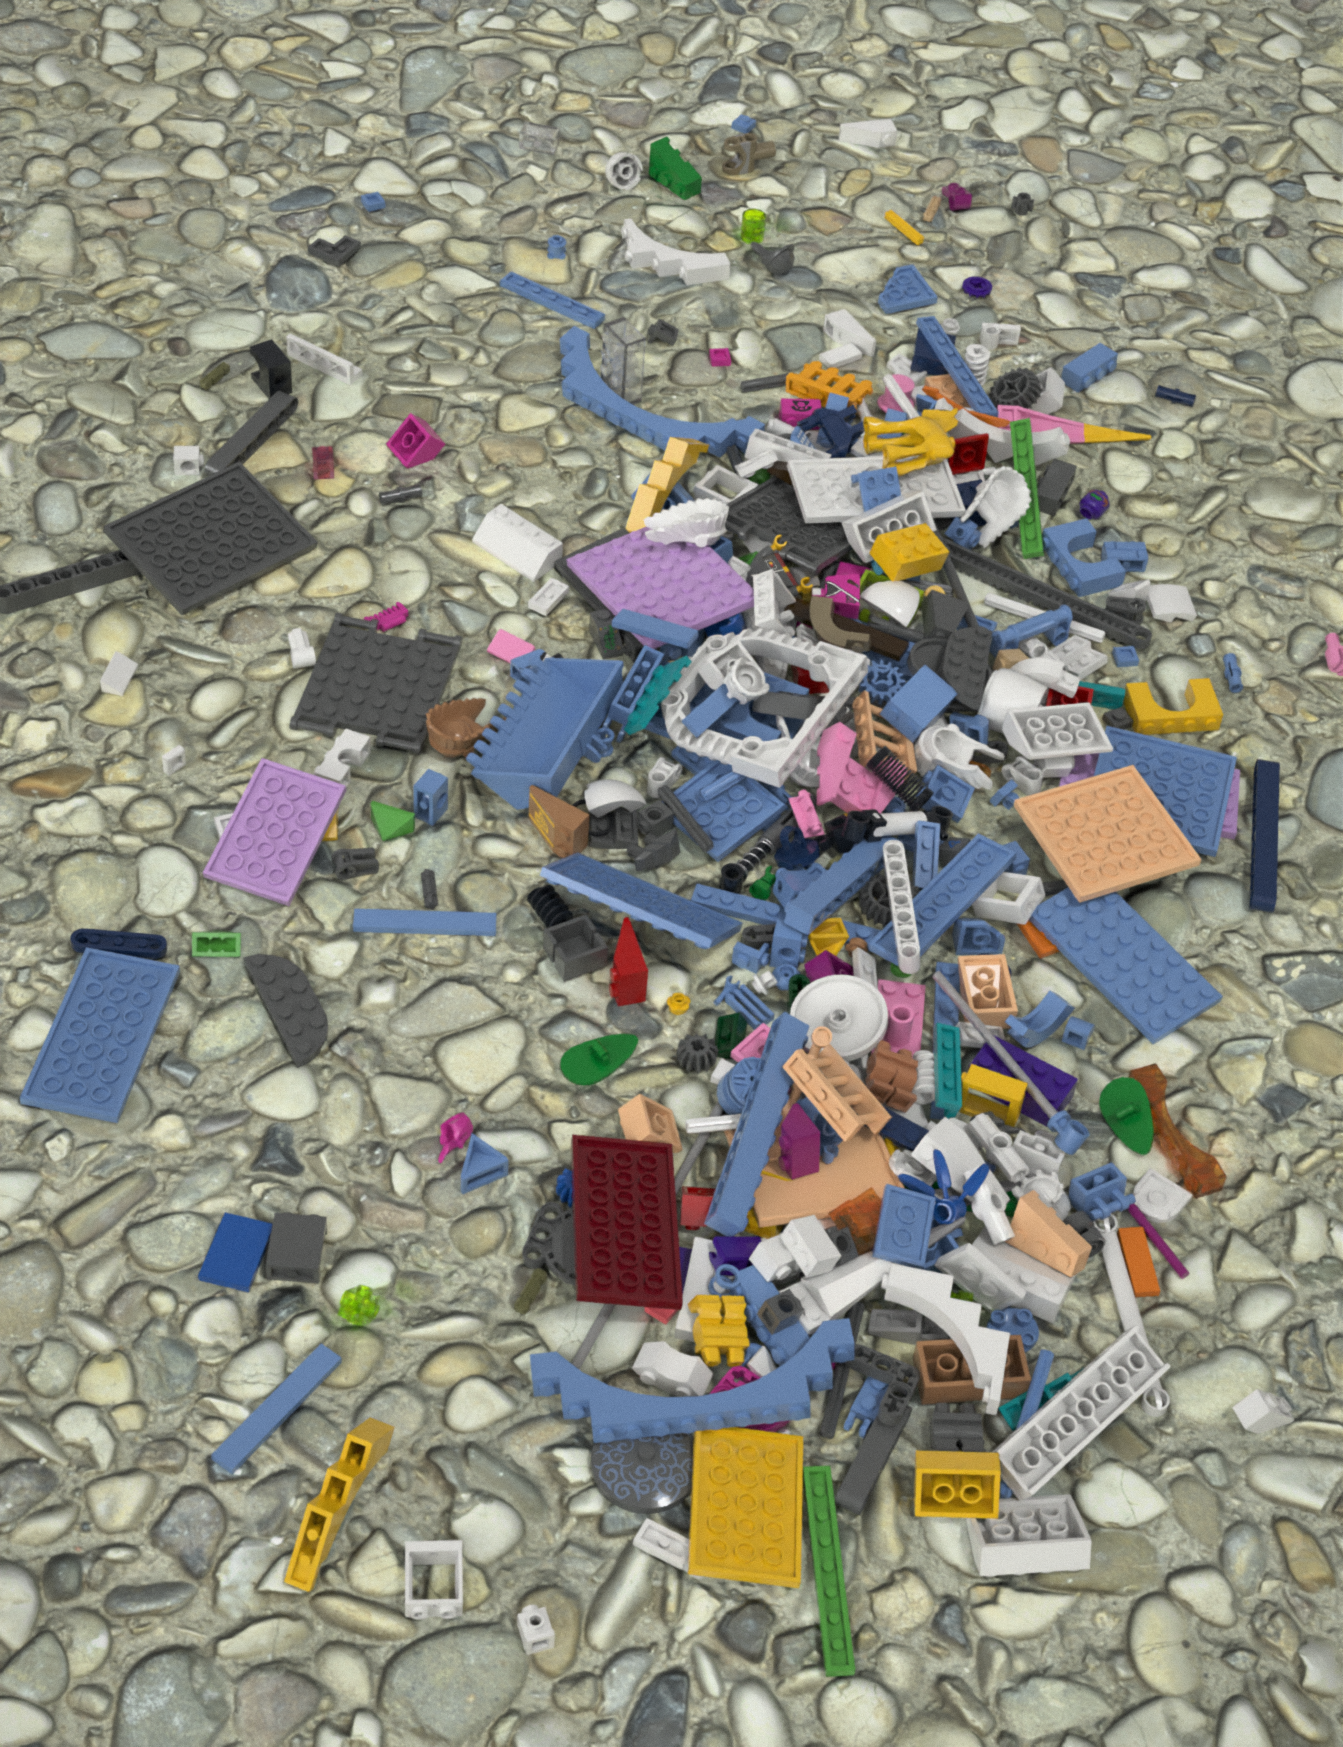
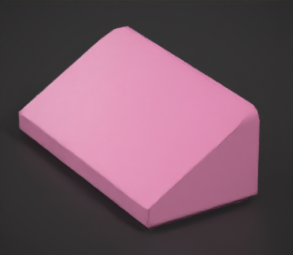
M502 629L496 633L487 648V652L508 663L514 658L535 651L534 645Z

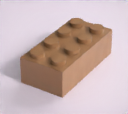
M1021 1335L1009 1336L1000 1399L1018 1397L1028 1391L1031 1383ZM952 1339L916 1341L912 1359L914 1367L920 1372L918 1389L921 1405L982 1400L984 1389L974 1387L968 1363Z

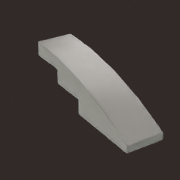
M872 1309L868 1330L871 1335L916 1345V1341L951 1339L935 1322L915 1310Z

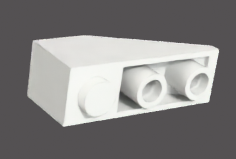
M845 309L825 315L823 331L833 341L841 345L853 343L862 354L869 357L874 356L876 340Z

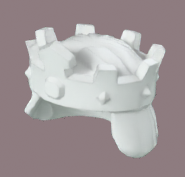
M744 657L738 658L733 665L727 668V675L722 679V684H726L729 691L726 695L729 698L735 697L740 700V704H746L751 700L756 701L770 689L769 684L765 683L762 669L752 662L745 661Z
M1035 1170V1176L1029 1179L1024 1177L1020 1181L1022 1184L1020 1188L1014 1186L1011 1189L1018 1202L1020 1197L1035 1190L1039 1194L1038 1198L1048 1208L1052 1207L1057 1212L1055 1215L1062 1221L1069 1214L1071 1202L1055 1172L1051 1175L1043 1174L1042 1170Z

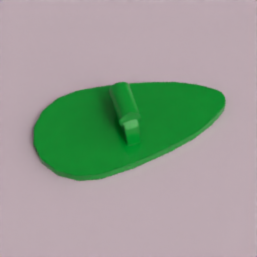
M613 1034L578 1044L563 1054L561 1058V1071L566 1079L578 1085L599 1083L614 1073L632 1056L638 1045V1038L633 1034Z
M1121 1077L1112 1080L1101 1092L1099 1099L1100 1110L1108 1125L1128 1148L1140 1155H1147L1150 1153L1153 1144L1154 1125L1146 1090L1140 1082L1133 1078Z

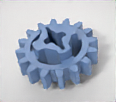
M880 660L879 664L872 661L871 666L867 665L868 673L859 683L858 691L863 692L865 690L869 692L870 702L873 703L875 700H878L879 705H882L883 701L888 703L905 685V680H903L904 674L898 673V666L892 668L891 662L884 665L883 660Z

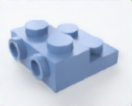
M937 765L932 771L928 770L921 781L926 786L915 797L920 795L926 787H929L934 794L921 808L926 811H931L933 806L948 808L953 813L952 820L958 823L965 813L975 788Z

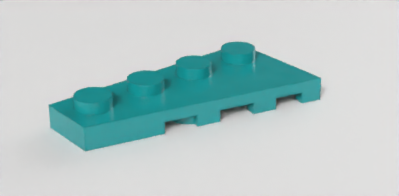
M687 656L667 665H660L652 672V679L645 685V691L637 700L636 708L627 718L628 722L624 730L629 735L645 729L659 709L657 704L661 703L669 695L670 691L668 688L682 677L681 669L687 668L692 661Z

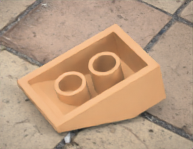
M1005 954L958 956L961 997L985 1025L1010 1029L1011 1027L1005 1021L1010 1014L1017 1017L1018 1009ZM963 1015L964 1022L970 1023L968 1019Z

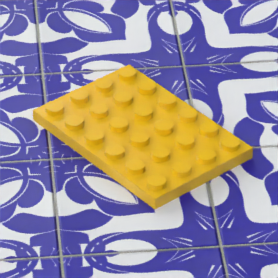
M737 1427L694 1432L688 1553L689 1575L799 1588L801 1584L803 1436Z

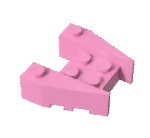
M841 722L823 730L817 748V756H820V766L817 767V775L820 776V784L817 789V805L821 806L830 801L846 813L849 811L862 812V810L876 809L881 814L894 798L895 792H892V789L889 790V787L883 784V781L880 780L881 778H878V775H875V772H870L849 757L857 733ZM892 757L881 767V769L886 766V764L892 759ZM894 760V761L883 771V773H884L896 760ZM899 762L886 775H888L899 764ZM902 764L891 774V776H893L897 772V770L902 766ZM904 767V768L893 778V780H894L906 767ZM907 771L894 784H896L907 773Z

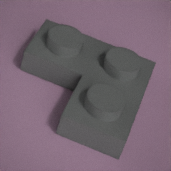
M346 235L335 244L318 238L308 246V254L333 265L340 266L361 248V242Z

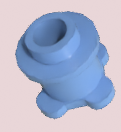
M560 235L550 237L548 239L549 247L547 251L549 253L547 257L549 259H565L566 254L564 253L566 248L564 246H566V239Z

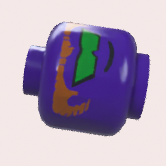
M1090 490L1080 500V512L1087 519H1099L1109 509L1108 495L1101 490Z

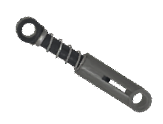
M810 793V798L816 810L817 798L814 794ZM791 807L759 836L755 847L750 848L749 853L744 854L743 859H739L737 863H729L722 867L719 884L721 890L739 894L742 890L743 882L748 877V873L754 871V867L760 865L761 860L767 858V854L773 855L782 847L780 841L782 829L785 826L799 828ZM793 831L790 832L789 839L794 835Z

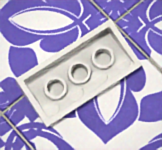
M695 1237L683 1291V1305L681 1310H679L675 1329V1338L695 1342L692 1328L695 1319L699 1315L698 1313L690 1312L688 1303L696 1295H711L708 1290V1284L715 1275V1269L709 1259V1252H715L717 1256L712 1240ZM726 1276L732 1282L735 1279V1276ZM717 1282L713 1284L714 1289L718 1293H729L728 1289L720 1287Z

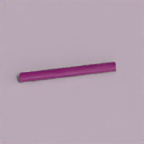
M1136 1204L1129 1205L1127 1211L1138 1225L1144 1228L1146 1235L1181 1279L1186 1278L1189 1275V1271Z

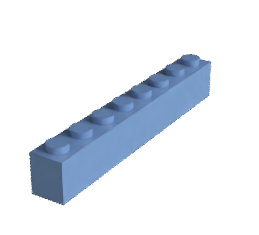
M882 836L881 841L867 842L864 838L859 844L856 843L851 851L845 852L838 862L835 861L829 870L823 871L816 881L813 880L809 884L808 888L801 890L794 900L788 901L784 909L786 913L784 923L809 935L859 891L866 881L870 880L871 876L874 877L884 868L883 845L889 840L898 839L892 836Z

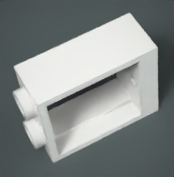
M716 465L711 471L706 473L700 482L698 481L694 485V500L697 498L702 500L716 498L718 501L722 500L725 504H728L733 500L710 490L716 483L738 493L733 500L757 487L758 484Z
M1003 872L972 904L975 916L1025 925L1037 905L1045 897L1041 877ZM997 891L1020 894L1015 902L993 899Z
M462 1540L405 1541V1617L422 1620L427 1617L452 1619L456 1616H463ZM455 1564V1599L412 1600L413 1565Z

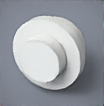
M947 318L941 324L946 334L955 335L960 330L958 321L953 318Z

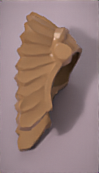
M466 698L464 701L461 699L457 701L452 700L450 703L443 702L442 705L435 704L434 708L429 709V713H426L427 720H425L431 746L443 756L450 758L462 755L467 757L469 753H474V744L478 740H486L482 735L484 729L489 728L498 732V729L491 723L482 727L475 722L477 716L485 707L486 699L472 698L469 700Z

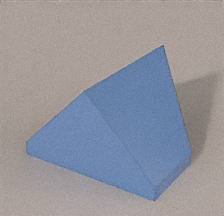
M473 1133L461 1173L462 1194L508 1176L509 1160L507 1157Z

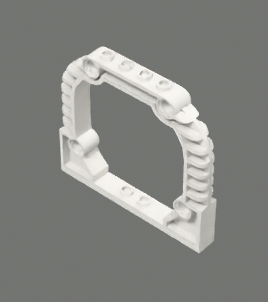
M759 628L753 632L752 629H744L738 635H735L734 632L724 636L713 635L697 649L694 656L690 659L692 662L689 667H684L680 671L682 677L668 688L670 693L660 704L669 737L677 746L685 748L687 752H695L698 756H707L713 761L718 760L724 765L730 764L732 765L733 772L780 788L868 673L867 656L822 641L815 646L810 641L802 642L800 638H790V635L785 633L781 635L775 630L767 632L765 628ZM738 639L751 656L770 657L809 670L811 679L818 682L824 681L830 691L822 702L817 704L815 711L805 720L802 728L793 739L782 737L771 741H762L759 737L749 736L739 740L706 729L696 738L681 721L691 713L690 702L706 683L697 669L708 658Z

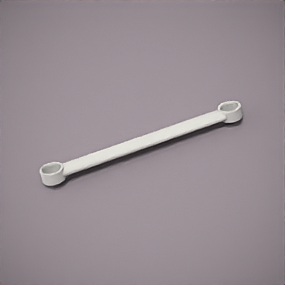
M1111 1214L1110 1217L1103 1220L1100 1218L1092 1221L1094 1227L1099 1230L1106 1240L1101 1252L1124 1331L1137 1325L1139 1327L1138 1333L1149 1345L1116 1234L1117 1219ZM1104 1221L1105 1229H1100L1096 1222ZM1158 1378L1142 1393L1141 1407L1145 1413L1153 1417H1159L1166 1413L1170 1402V1397L1162 1389ZM1155 1396L1156 1407L1151 1406L1146 1398Z

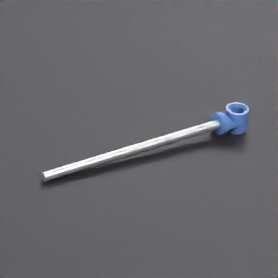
M940 971L935 972L932 976L1013 1075L1018 1080L1028 1083L1026 1090L1050 1118L1047 1127L1051 1132L1059 1133L1054 1139L1057 1146L1067 1154H1075L1090 1135L1087 1128L1080 1122L1071 1119L1067 1111H1056Z

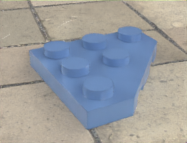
M911 264L895 269L892 278L889 279L885 286V290L878 298V304L886 314L935 304L938 297L916 267Z

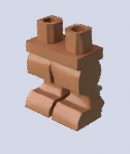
M881 1040L867 1059L866 1073L868 1075L865 1079L866 1087L881 1104L886 1102L887 1106L906 1113L917 1100V1095L911 1093L917 1081L916 1068L918 1067V1061L912 1059V1051L900 1049L895 1053L891 1051L890 1043Z

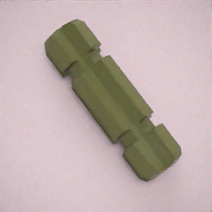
M225 362L219 364L199 381L200 387L208 390L230 372V365Z
M540 1268L534 1269L531 1274L532 1278L528 1279L520 1293L521 1297H518L514 1303V1310L522 1315L528 1312L529 1305L533 1303L541 1289L540 1286L547 1279V1272Z

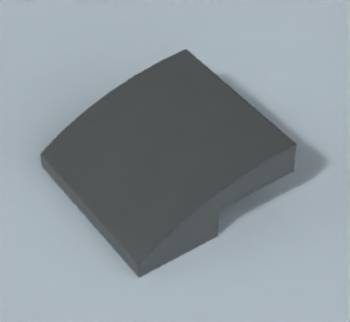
M618 807L610 811L614 819L612 830L604 836L589 835V847L627 849L632 843L638 844L637 810L630 812L624 807ZM588 812L590 831L601 832L609 828L610 822L606 814L598 818L591 812Z

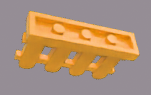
M813 361L810 364L806 363L804 370L799 374L790 372L786 376L787 393L802 399H820L821 406L826 407L829 393L849 397L847 407L854 405L857 410V404L861 405L863 398L867 394L871 395L873 393L872 382L869 380H863L860 383L855 382L853 374H845L843 377L839 376V370L835 367L823 370L822 363L819 361ZM816 375L820 376L818 379L812 380ZM833 381L837 382L833 387L829 386ZM849 388H853L850 393H846Z

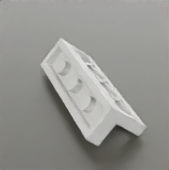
M289 334L286 336L288 356L348 385H352L362 376V369L354 366L353 363L295 335Z

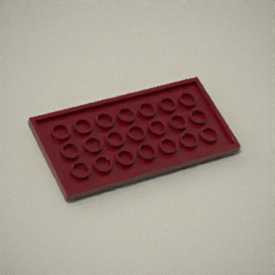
M572 1134L571 1164L576 1301L681 1310L683 1295L672 1144Z

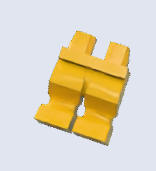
M696 1295L688 1303L690 1312L698 1313L699 1315L695 1319L692 1328L696 1344L695 1354L702 1355V1360L707 1367L718 1366L721 1363L720 1355H726L727 1366H741L744 1363V1351L750 1346L745 1325L747 1317L744 1315L746 1308L744 1296L722 1295L719 1297V1295Z

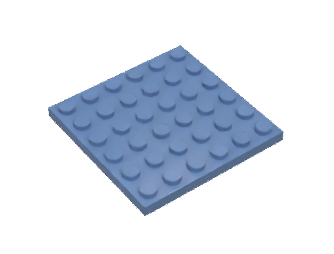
M1106 726L1105 733L1113 747V751L1099 753L1094 776L1134 765L1197 853L1216 857L1237 757Z

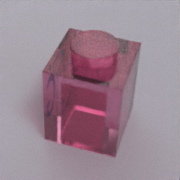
M312 447L314 479H334L333 447Z

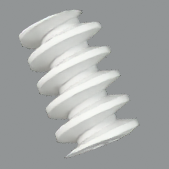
M971 344L966 348L964 361L982 387L986 381L990 351L983 345Z
M919 1050L913 1054V1059L918 1061V1067L916 1068L917 1081L911 1093L917 1095L916 1104L924 1105L935 1101L934 1053L927 1050Z

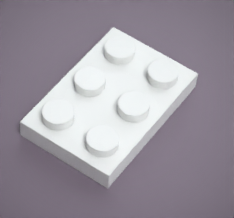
M970 1243L939 1257L934 1265L944 1274L954 1276L953 1282L976 1302L982 1304L981 1306L990 1314L995 1310H1002L1023 1300L1026 1291L1015 1280L1008 1277L995 1263H992Z

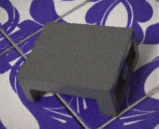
M290 1212L274 1213L266 1259L267 1280L319 1284L325 1235H327V1217L316 1214L299 1215Z

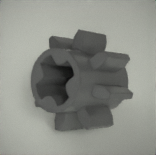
M1021 192L1017 197L1013 196L1011 209H1015L1017 215H1027L1028 211L1032 212L1034 199H1031L1028 193Z

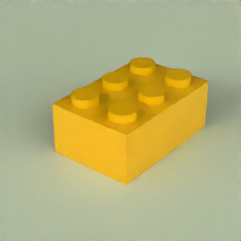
M924 523L877 535L869 554L890 580L894 582L941 570L949 550L930 527Z
M916 1450L914 1477L915 1516L998 1519L1001 1474L999 1453Z

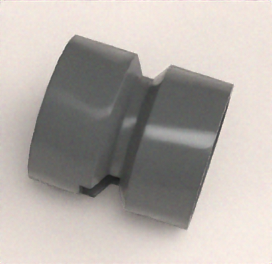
M1085 1211L1075 1212L1063 1220L1066 1225L1069 1224L1092 1246L1088 1258L1096 1255L1105 1246L1106 1240L1099 1230L1094 1227V1223Z

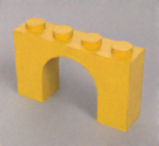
M1188 679L1184 695L1189 709L1184 711H1170L1159 706L1154 701L1147 682L1126 683L1123 702L1128 715L1134 721L1132 726L1134 732L1152 735L1219 730L1223 712L1210 679Z

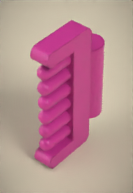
M396 602V607L387 608V611L378 612V615L366 616L364 620H379L377 630L381 629L385 632L405 623V617H408L409 613L406 607L400 602Z

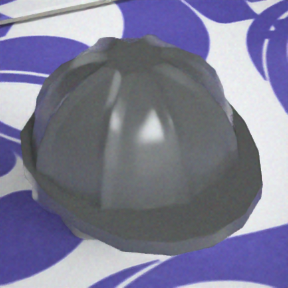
M751 242L752 250L761 257V263L765 265L767 270L775 274H785L792 269L795 258L793 253L795 246L793 244L786 245L780 250L768 251L761 244Z

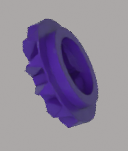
M974 276L963 281L962 289H964L965 294H969V297L985 298V296L990 295L992 284L985 278Z

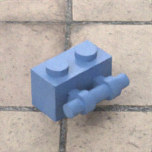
M1112 1162L1073 1178L1070 1182L1069 1199L1071 1205L1077 1212L1085 1211L1092 1221L1099 1218L1101 1220L1108 1218L1111 1213L1117 1210L1122 1212L1128 1209L1129 1205L1134 1204L1136 1199L1133 1194L1124 1196L1127 1177Z

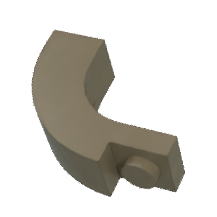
M811 597L810 618L814 634L819 642L822 641L847 650L852 649L855 652H870V634L844 631L833 623L835 610L833 598Z

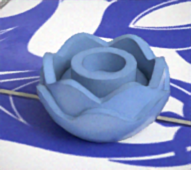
M790 964L777 966L772 972V975H774L778 982L775 986L782 991L788 990L789 979L795 974H800L799 970Z

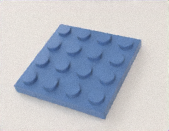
M718 760L712 762L673 792L713 841V849L706 853L717 862L785 811V804L750 777L743 779L709 801H705L701 797L700 790L732 771V765H724ZM674 816L673 824L677 828H679L684 834H686L692 841H694V839L690 836V834Z

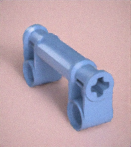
M1064 604L1057 610H1048L1045 613L1014 625H1009L1005 630L994 631L989 652L996 658L999 650L1018 649L1020 641L1043 633L1054 646H1058L1068 639L1073 619L1071 609Z

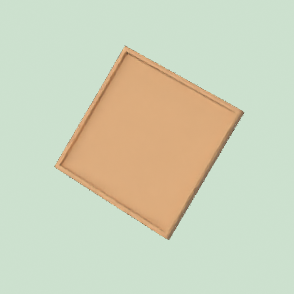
M862 1126L850 1141H842L837 1146L839 1149L838 1156L834 1157L832 1163H824L822 1156H820L819 1172L793 1179V1181H784L760 1174L762 1181L755 1190L753 1196L755 1197V1203L752 1207L759 1228L788 1224L790 1220L815 1215L817 1219L844 1216L846 1213L847 1215L880 1211L886 1184L904 1188L902 1182H900L889 1166V1158L891 1156L882 1135H875L869 1128ZM736 1129L724 1131L729 1147L731 1146ZM778 1159L768 1161L762 1169L763 1171L791 1180L788 1174L781 1170Z

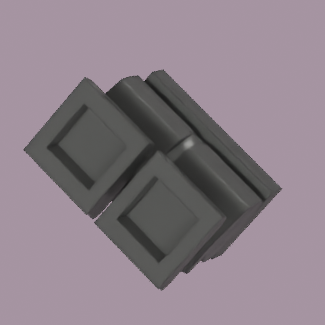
M936 1403L929 1427L930 1448L934 1449V1451L959 1452L960 1449L961 1452H986L981 1424L982 1416L977 1414L975 1405L964 1403L960 1405L959 1413H950L949 1404Z

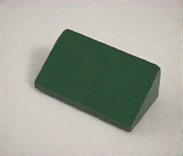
M740 1012L718 1017L714 1040L715 1046L718 1049V1056L716 1057L733 1059L730 1057L731 1051L745 1039L747 1022Z

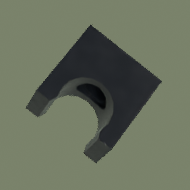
M272 339L250 346V354L255 358L259 366L258 371L251 373V378L268 399L277 391L291 394V361Z

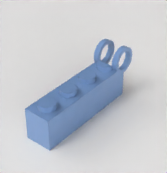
M646 645L642 648L615 696L602 727L609 728L612 720L623 724L616 740L618 743H621L625 737L626 731L624 728L628 722V716L636 708V702L643 695L645 685L653 677L652 672L661 665L664 657L663 653Z
M723 1264L717 1268L714 1277L708 1284L710 1294L719 1295V1297L722 1295L744 1296L746 1303L744 1315L747 1317L746 1320L751 1323L760 1341L766 1345L773 1360L779 1366L784 1365L807 1344L810 1337L799 1321L771 1335L760 1320L757 1313L764 1301L779 1294L772 1281L767 1282L754 1265L740 1271L730 1264ZM728 1270L735 1275V1279L732 1282L728 1277L720 1276V1272ZM717 1282L720 1287L728 1289L729 1293H718L714 1289L713 1284Z

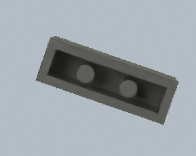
M1054 459L1051 465L1046 466L1044 477H1040L1037 486L1040 512L1056 516L1074 481L1077 465Z

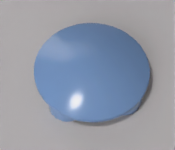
M1025 1308L995 1310L992 1312L986 1327L1008 1332L1010 1335H1021L1025 1352L1035 1346L1039 1337L1038 1325L1032 1317V1313Z

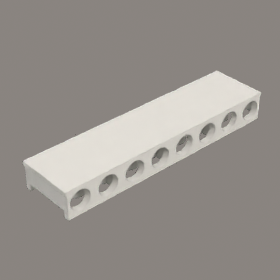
M1137 1325L1122 1333L992 1451V1453H999L1000 1477L1020 1502L1035 1494L1171 1367L1168 1363L1164 1364L1138 1333L1139 1327Z

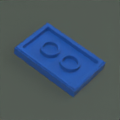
M225 1212L198 1274L199 1281L249 1292L270 1242L273 1224Z

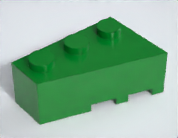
M666 136L651 143L649 175L683 200L701 193L702 177L688 161L685 162L680 157L681 152L669 144L670 139Z

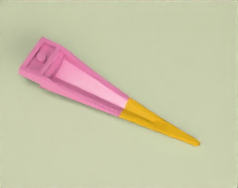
M997 406L998 418L1006 419L1010 422L1030 418L1032 432H1042L1061 427L1063 432L1069 436L1070 444L1141 441L1152 438L1151 435L1080 423L1020 406ZM1010 423L1008 424V426L998 427L1000 429L1011 431Z

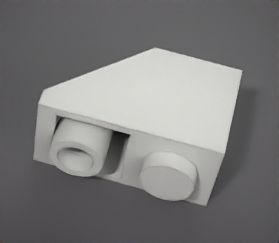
M1258 1389L1232 1407L1245 1430L1257 1434L1290 1424L1294 1421L1290 1413L1292 1410L1291 1406L1283 1397L1280 1398Z

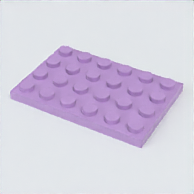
M261 758L203 871L204 878L290 906L347 791L346 786Z

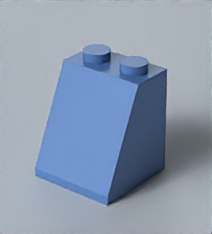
M924 665L889 700L880 715L913 743L924 730L933 726L955 699L957 693L927 665Z

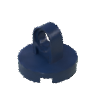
M785 826L780 833L782 847L774 855L778 868L793 870V865L801 863L802 867L819 858L820 849L817 841L805 839L802 830L798 827ZM791 831L794 832V839L792 842L789 841V834Z

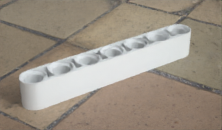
M889 840L883 845V865L898 965L903 973L913 974L920 969V946L903 843L898 840Z

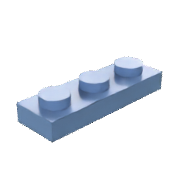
M918 820L915 824L912 881L919 890H922L938 874L940 823Z

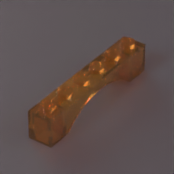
M1154 1063L1130 1070L1128 1077L1140 1082L1146 1090L1151 1106L1154 1133L1160 1140L1163 1151L1167 1152L1171 1158L1174 1169L1179 1171L1187 1190L1191 1191L1195 1199L1222 1191L1227 1176L1216 1158L1191 1144L1173 1124L1165 1102V1090L1168 1081L1158 1065Z

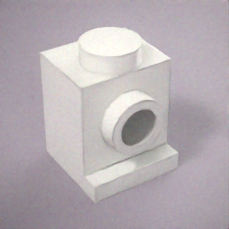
M537 1605L524 1607L521 1611L522 1613L517 1614V1626L526 1655L554 1648L555 1633L552 1630L546 1608H538Z

